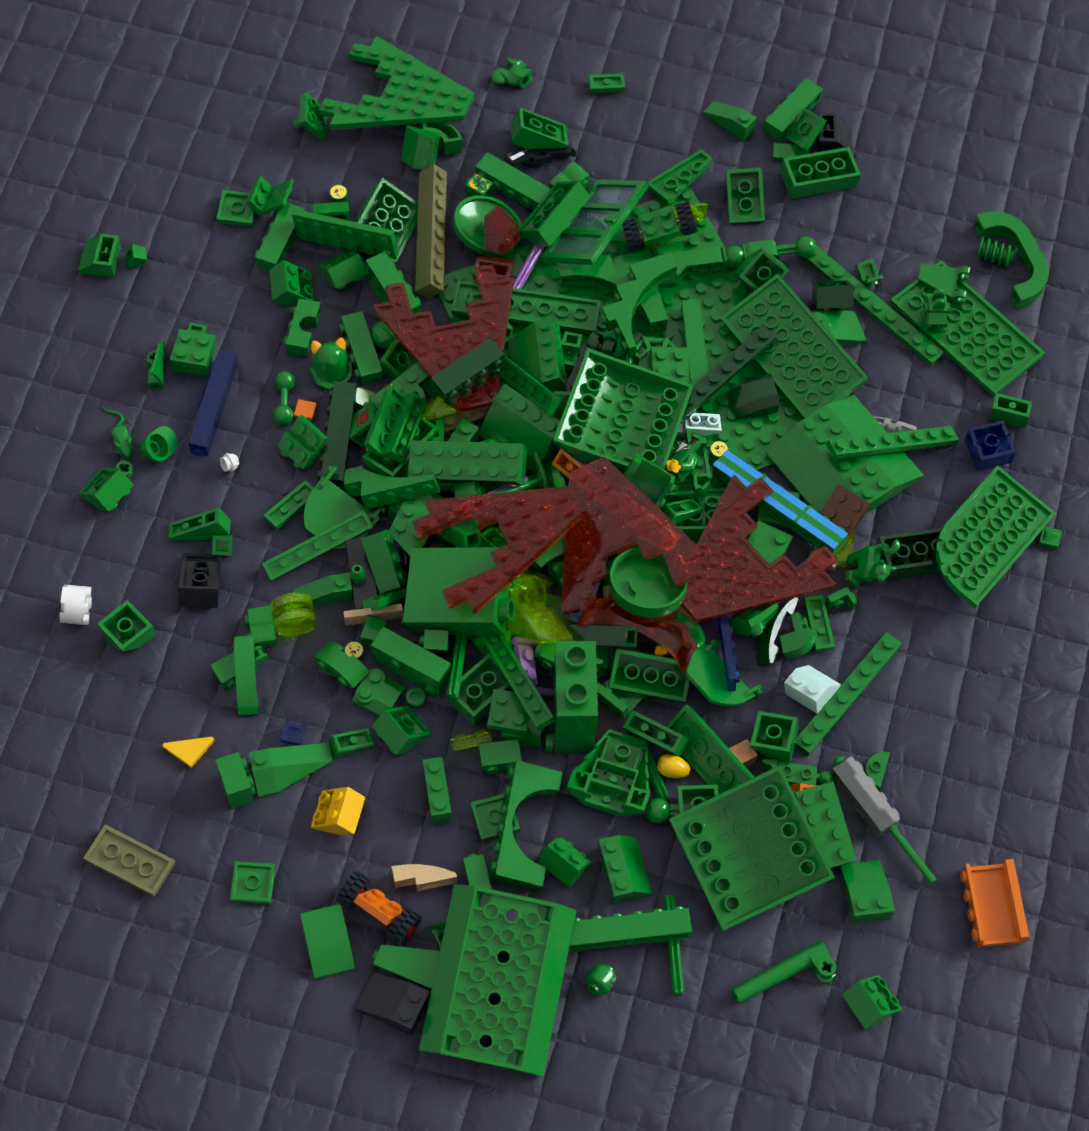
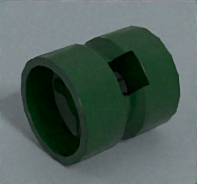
M593 331L586 347L613 357L618 340L609 336L604 338L603 334Z

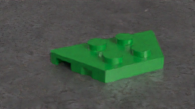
M445 499L403 501L389 533L392 534L394 542L399 545V548L410 557L411 548H425L446 505Z

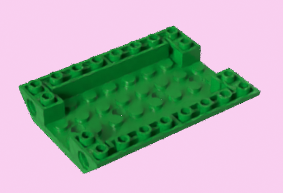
M454 884L419 1051L471 1060L543 1077L576 910L539 899L477 886ZM509 910L517 912L518 918L516 921L510 922L507 920L506 913ZM499 952H507L509 954V961L500 963L497 959ZM497 993L500 996L501 1001L498 1005L490 1004L488 1000L490 994ZM483 1035L490 1036L492 1039L491 1046L487 1048L482 1047L480 1038Z

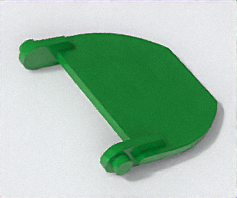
M330 465L326 470L329 474L323 475L307 498L304 508V526L306 530L315 536L363 510L372 526H374L381 517L379 513L384 514L387 507L380 506L373 514L329 481L338 469V467ZM371 529L359 534L358 536L352 539H359L365 537ZM346 542L333 548V550L347 548Z
M713 639L709 644L707 643L702 648L694 650L687 658L685 675L711 703L721 706H739L753 699L756 695L759 697L763 693V687L760 684L749 689L719 657L715 650L722 644L720 640L716 641Z

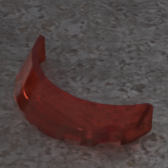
M611 594L608 598L596 599L595 596L589 598L583 606L577 622L579 627L596 624L637 627L638 633L651 638L663 646L675 658L683 673H686L697 649V642L693 641L688 633L689 628L684 623L680 624L674 619L675 615L672 613L656 618L636 616L622 609L614 601Z

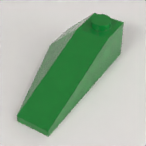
M329 743L268 748L249 753L258 798L279 794L284 791V788L293 783L296 784L308 774H313L333 762Z

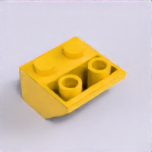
M349 787L323 790L319 796L311 828L341 836L355 834L365 797Z

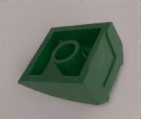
M771 374L742 381L732 386L728 391L733 409L742 419L778 412L779 396Z

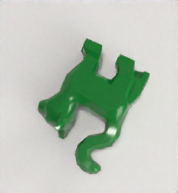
M895 539L891 548L886 543L865 546L863 549L847 556V564L850 567H855L858 564V568L846 572L845 581L855 588L859 587L861 582H871L875 579L879 582H884L891 572L896 571V568L884 563V560L881 559V552L883 551L886 555L895 554L900 548V542Z

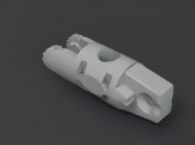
M873 416L887 433L917 430L916 426L902 421Z

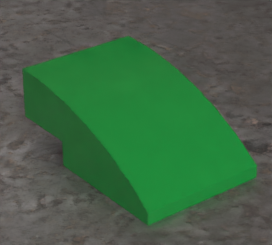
M341 904L300 913L314 979L355 970Z

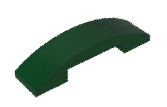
M794 597L778 603L777 614L765 624L763 633L759 635L757 645V665L760 667L773 664L779 649L774 644L784 617L793 614L798 598Z

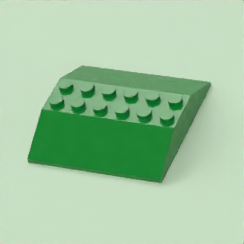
M587 348L553 443L586 464L622 476L636 453L665 470L694 385Z
M855 395L820 408L797 423L765 452L806 503L812 506L819 514L838 484L871 504L865 513L866 515L924 477L923 473L903 451L833 459L826 446L828 440L887 433Z
M781 766L751 778L669 818L723 931L835 878Z

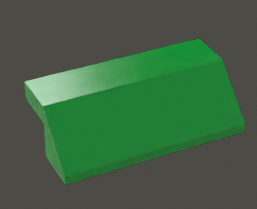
M393 384L387 385L364 446L378 457L404 463L410 449V440H413L427 403L415 392L403 395Z

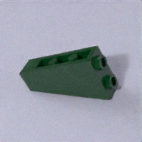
M557 624L556 636L559 641H596V646L637 647V627Z

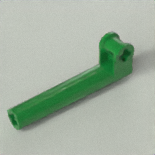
M818 941L731 989V992L736 1002L740 1004L811 967L820 982L830 983L835 977L836 964L824 943Z

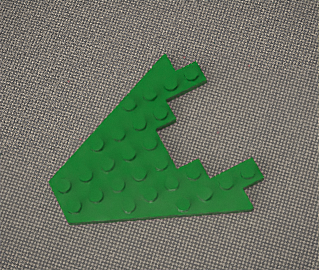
M376 36L371 46L354 43L348 55L350 60L378 65L375 76L389 80L381 97L363 94L358 105L325 98L319 108V115L333 118L330 122V129L332 130L464 121L474 100V92Z

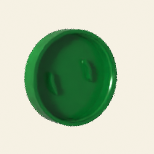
M652 546L634 547L624 551L614 560L608 582L609 591L614 601L622 609L633 615L645 618L662 617L674 612L683 603L688 586V574L682 562L672 553Z

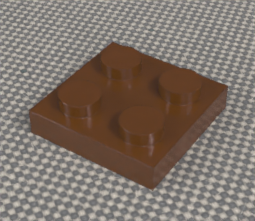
M838 484L820 514L828 517L835 525L844 528L851 537L871 504Z

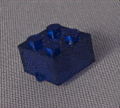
M1004 421L969 428L964 440L977 471L1012 463L1016 450L1012 442V434L1008 433Z

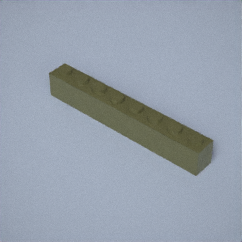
M435 164L419 173L415 292L427 299L441 293L444 289L447 172Z

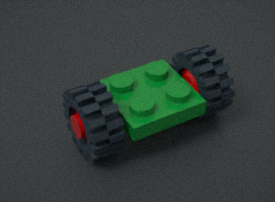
M689 201L675 205L678 218L675 217L672 206L639 215L640 231L635 217L625 220L622 227L630 253L644 249L641 236L644 237L646 246L681 236L678 228L679 223L684 236L697 233L696 221Z

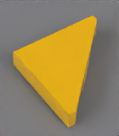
M213 737L168 742L164 743L162 747L192 768L214 743L215 739Z

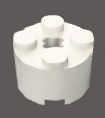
M64 585L61 594L62 612H60V623L89 625L90 614L88 613L92 606V587Z

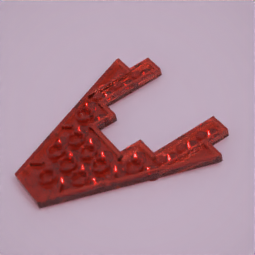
M568 486L427 500L424 503L429 514L412 521L419 540L471 517H474L479 530L498 522L508 545L490 552L496 567L442 590L449 609L468 601L473 613L476 614L582 519V515Z

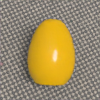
M673 754L662 755L657 765V770L661 775L672 779L688 776L691 769L684 759Z

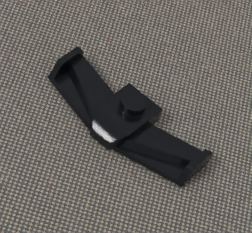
M568 142L567 148H522L505 154L504 158L505 163L512 167L530 160L534 165L542 166L546 163H551V156L571 155L576 157V150Z

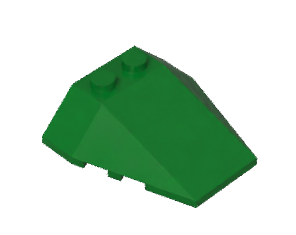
M609 729L597 742L595 748L584 757L581 764L575 767L567 789L583 805L613 815L626 817L644 813L650 796L647 740Z

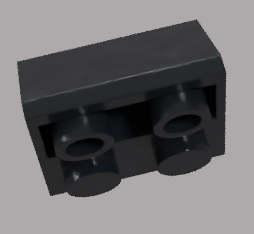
M819 112L818 116L827 122L817 136V152L850 147L852 152L851 124L837 113Z

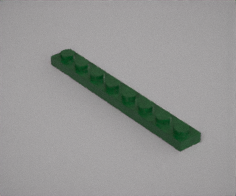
M762 326L696 383L692 388L681 423L774 343L777 336Z

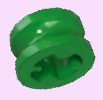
M120 461L116 465V468L120 470L122 468L128 469V472L122 471L128 479L133 476L134 471L130 462Z

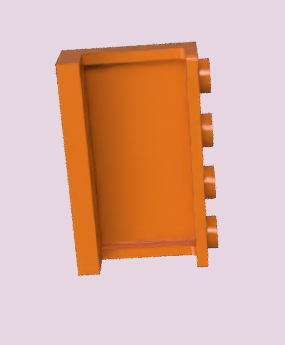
M1006 859L1003 864L970 867V864H965L962 871H960L961 882L965 883L964 899L969 904L968 920L972 921L973 929L971 930L972 940L976 941L977 948L1026 943L1029 933L1014 859Z

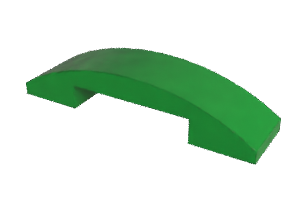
M254 635L234 637V659L238 715L258 714Z

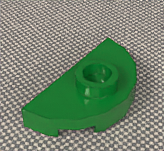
M890 752L875 753L869 758L865 766V774L874 780L875 787L880 790Z

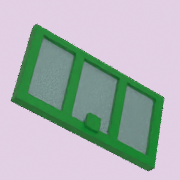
M596 180L588 191L591 197L587 200L586 205L579 210L576 218L570 221L566 226V230L557 237L555 244L547 247L540 260L548 263L593 265L649 187L647 181Z

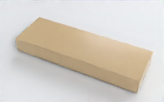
M393 604L389 607H383L382 610L371 611V608L344 611L345 626L365 623L368 616L372 618L380 617L383 620L402 618V604Z

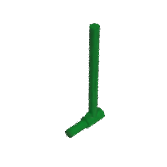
M539 452L531 454L537 469L535 479L526 481L525 485H515L474 500V505L478 507L538 485L542 490L552 487Z

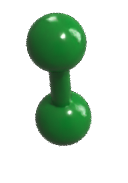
M281 371L274 380L276 388L281 391L280 405L274 409L272 417L276 424L286 426L293 420V411L287 406L288 391L292 390L295 386V377L288 371Z

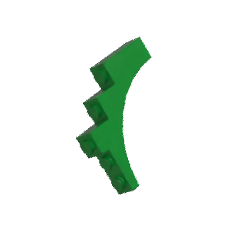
M671 252L631 264L627 274L629 282L616 286V293L614 294L615 303L602 307V314L600 315L602 324L606 325L608 331L614 330L615 336L621 340V349L627 353L628 358L636 356V344L632 335L631 325L637 307L653 288L677 276V265Z
M610 254L600 255L593 265L583 264L579 267H568L559 270L560 286L589 285L615 294L617 285L629 282L627 274L630 269H622L615 272ZM655 287L643 298L636 309L644 320L649 332L667 329L668 322L658 287Z

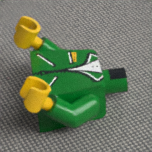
M695 438L688 444L680 440L675 441L665 471L676 476L675 479L682 482L690 472L694 471L695 466L700 462L696 451L701 447V444Z

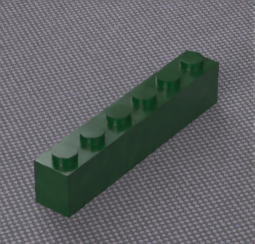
M334 381V387L330 388L329 399L332 401L327 406L329 420L325 421V431L327 432L328 440L323 447L325 448L324 453L320 454L322 469H318V480L324 474H329L326 470L330 465L332 467L336 466L338 469L329 481L344 490V473L348 464L351 442L349 435L352 416L355 413L357 384Z

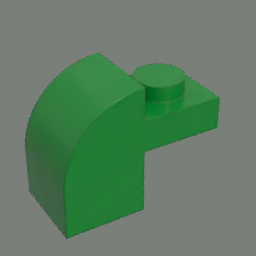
M799 612L791 614L794 632L780 635L783 654L789 660L808 653L815 642V633L808 626L807 619L803 618Z

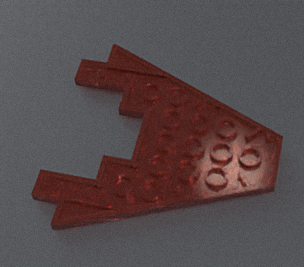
M492 264L475 267L474 273L482 300L466 303L470 319L435 327L431 311L413 314L404 282L386 285L385 290L389 302L373 305V310L431 379V377L489 338L503 352L514 277L497 280ZM499 375L495 378H489L482 387L473 389L466 398L462 397L457 400V403L454 405L456 410L463 412L491 406L497 395Z
M606 457L569 473V502L567 505L561 604L563 615L580 608L586 625L605 618L592 583L610 576L603 558L636 544L639 545L645 560L663 553L676 587L695 580L688 562L704 556L703 550Z
M736 475L731 478L685 566L688 574V586L681 606L696 623L833 588L836 584L825 571L834 565L838 559L826 546H823L796 567L784 553L769 564L745 538L758 527L747 512L773 493V489L762 477L758 478L748 487Z

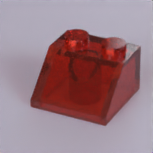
M495 206L484 217L485 252L506 254L519 241L520 234L517 231V224L500 206Z

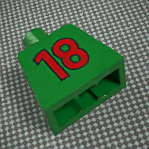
M365 402L363 408L352 416L349 438L362 448L378 409V406L372 402Z

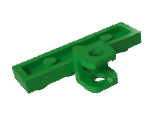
M427 354L388 385L393 384L403 395L415 392L427 402L420 385L440 369ZM386 387L370 398V402L379 407Z

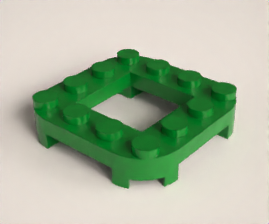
M686 429V434H677L675 441L680 440L688 444L695 438L701 444V447L696 451L700 462L695 466L694 471L690 472V479H684L682 482L677 479L674 480L676 486L671 494L667 493L665 496L666 500L704 497L710 489L712 473H710L707 441L705 438L693 433V430Z

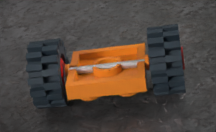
M359 871L352 873L350 878L348 877L346 882L343 883V887L336 896V901L350 911L358 905L386 926L393 923L386 937L399 947L404 946L410 937L414 935L413 933L416 932L417 927L422 921V916L409 907L402 910L397 902L388 900L380 890H369L371 880Z

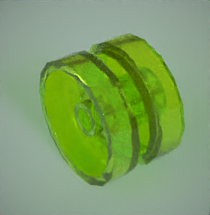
M519 573L517 583L510 584L508 598H512L514 601L515 615L530 618L539 614L543 609L547 591L541 578L535 575Z
M284 594L274 599L270 604L272 617L274 618V630L278 635L285 637L303 635L312 631L317 625L315 613L313 612V600L308 594Z

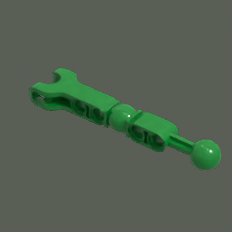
M802 236L793 244L778 246L774 240L742 244V248L732 245L727 247L726 250L725 247H711L682 251L676 246L668 245L656 248L652 254L653 257L671 252L677 265V276L664 281L661 285L678 284L686 275L727 269V266L737 268L746 257L761 248L770 252L778 260L779 256L796 254L800 258H809L816 251V243L813 238Z

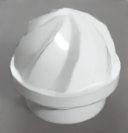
M226 453L220 458V465L225 472H232L238 467L239 459L234 454Z

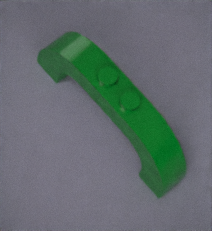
M992 211L976 215L973 226L980 239L983 236L984 238L994 235L1003 236L1010 240L1015 248L1017 247L1016 251L1030 279L1024 283L1014 285L1010 296L1017 310L1032 305L1042 295L1048 280V266L1045 261V255L1040 251L1036 238H1033L1028 227L1021 220L1010 214Z

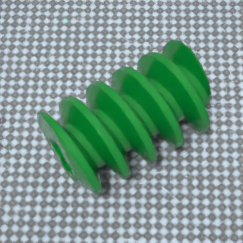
M983 236L977 252L978 259L984 255V260L987 261L991 257V263L998 260V265L1000 266L1005 262V268L1012 264L1017 247L1011 251V245L1005 249L1003 242L1000 246H998L997 240L991 244V238L984 242Z

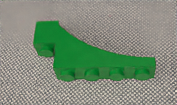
M363 465L345 469L344 487L348 495L352 498L361 496L367 509L440 493V487L434 474L419 477H389L367 471Z

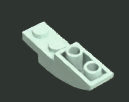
M693 413L680 424L677 434H686V429L693 430V433L701 437L720 433L722 431L720 414Z

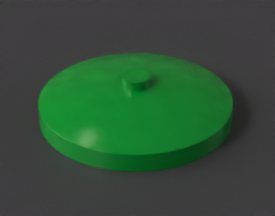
M481 195L471 196L462 200L453 214V227L457 236L466 246L478 253L488 256L509 254L516 249L522 238L516 232L522 225L519 217L513 209L498 199Z

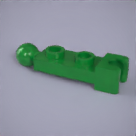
M764 759L762 761V769L768 771L781 766L789 785L797 783L816 785V781H819L822 785L834 781V776L830 771L817 773V766L777 762V760Z

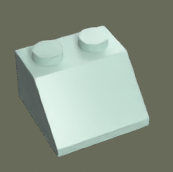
M809 665L796 668L784 682L785 694L815 713H818L840 687L838 682Z

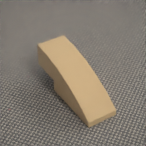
M421 864L392 866L395 888L415 884L417 892L457 884L456 873L444 868Z

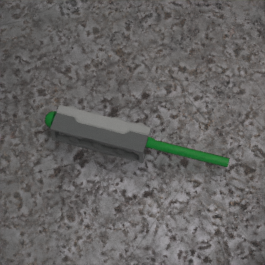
M837 756L833 761L834 768L831 772L834 776V782L876 837L880 838L887 832H890L930 884L936 882L935 876L898 831L897 825L900 821L898 811L893 807L891 808L884 793L879 792L875 787L874 780L864 773L860 762L855 761L852 756L848 759L844 756Z

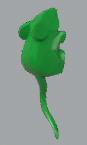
M102 407L105 412L120 416L121 420L111 429V437L117 449V454L130 461L134 446L132 445V437H130L127 427L122 425L124 422L123 415L120 412L107 410Z

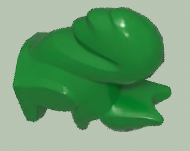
M507 58V66L510 69L498 68L491 74V81L497 85L506 83L524 88L533 81V78L530 77L532 70L525 69L527 64L519 59Z

